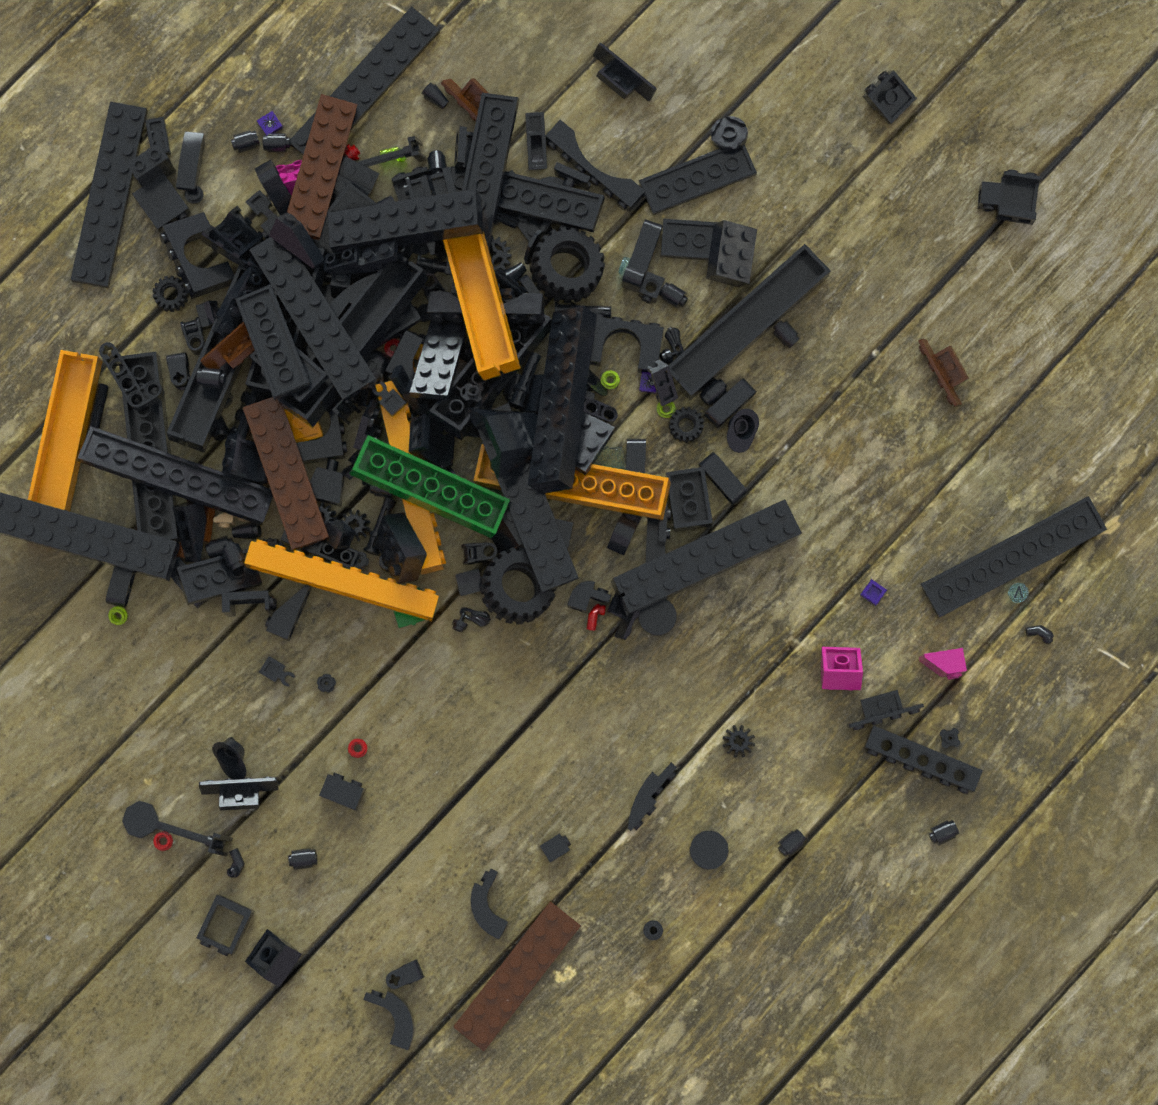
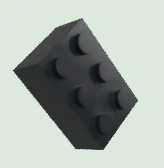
M726 220L714 224L706 279L739 288L750 284L757 229Z
M704 467L666 472L665 477L669 478L671 482L668 498L674 532L712 527L713 520Z
M404 512L383 515L377 536L375 537L376 548L382 554V559L386 562L390 574L394 577L397 584L417 581L427 556L425 549Z

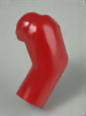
M596 604L588 614L587 630H596L598 615H605V605Z

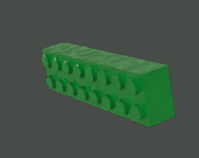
M369 435L366 437L350 472V475L489 538L496 534L510 501L506 497Z

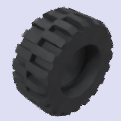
M561 227L558 232L555 229L550 231L548 235H544L540 242H538L530 261V272L533 273L531 277L533 282L538 283L536 288L539 291L543 290L545 292L544 296L547 298L551 296L554 298L553 301L556 302L564 300V303H570L571 300H574L576 303L581 301L582 297L584 299L589 297L591 292H594L605 269V263L603 262L605 258L604 253H600V245L594 243L595 239L592 236H586L585 231L581 230V232H578L576 228L570 227L569 230H566L565 227ZM559 253H568L575 256L583 265V275L576 278H567L558 274L551 264V257Z
M522 547L518 550L510 548L506 552L502 551L485 568L480 580L482 584L480 594H484L482 598L483 603H488L489 605L487 610L490 613L494 611L497 614L495 618L499 620L504 618L506 619L505 623L509 624L516 622L517 625L524 622L529 623L541 616L551 605L550 603L555 598L554 592L557 590L555 588L546 593L542 592L527 552ZM507 571H520L531 579L534 586V596L531 600L519 602L506 594L502 586V577Z

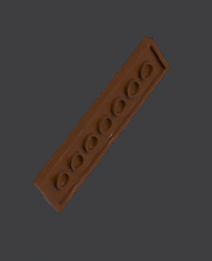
M321 94L287 210L289 214L295 216L303 224L310 237L316 240H320L357 109V104Z
M273 397L243 407L291 549L294 551L328 539L329 535L285 409L278 402V399L274 400Z
M550 901L453 1027L482 1051H485L581 925Z

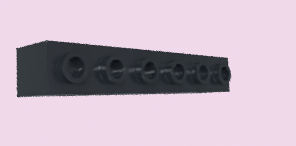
M877 726L871 727L863 747L869 755L875 757L881 755L885 757V761L891 764H896V762L903 764L902 768L914 772V769L922 772L921 776L931 780L932 777L939 779V783L950 787V785L958 787L957 791L967 795L969 792H975L983 771ZM882 741L890 743L891 748L889 751H884L881 748ZM901 748H905L909 753L906 759L901 758L899 755ZM919 756L926 758L927 763L925 766L918 764L917 759ZM937 763L944 765L945 770L942 774H939L935 769ZM955 771L962 773L963 778L961 781L954 779Z

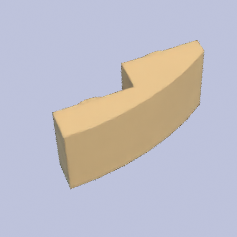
M223 513L213 518V522L219 528H230V525L235 526L236 518L238 517ZM238 518V521L249 522L247 520Z

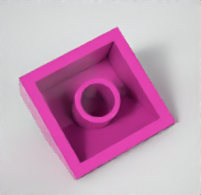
M822 647V689L861 690L863 667L860 648Z
M963 648L926 653L919 657V662L940 677H947L948 680L958 679L962 677V673L967 671Z

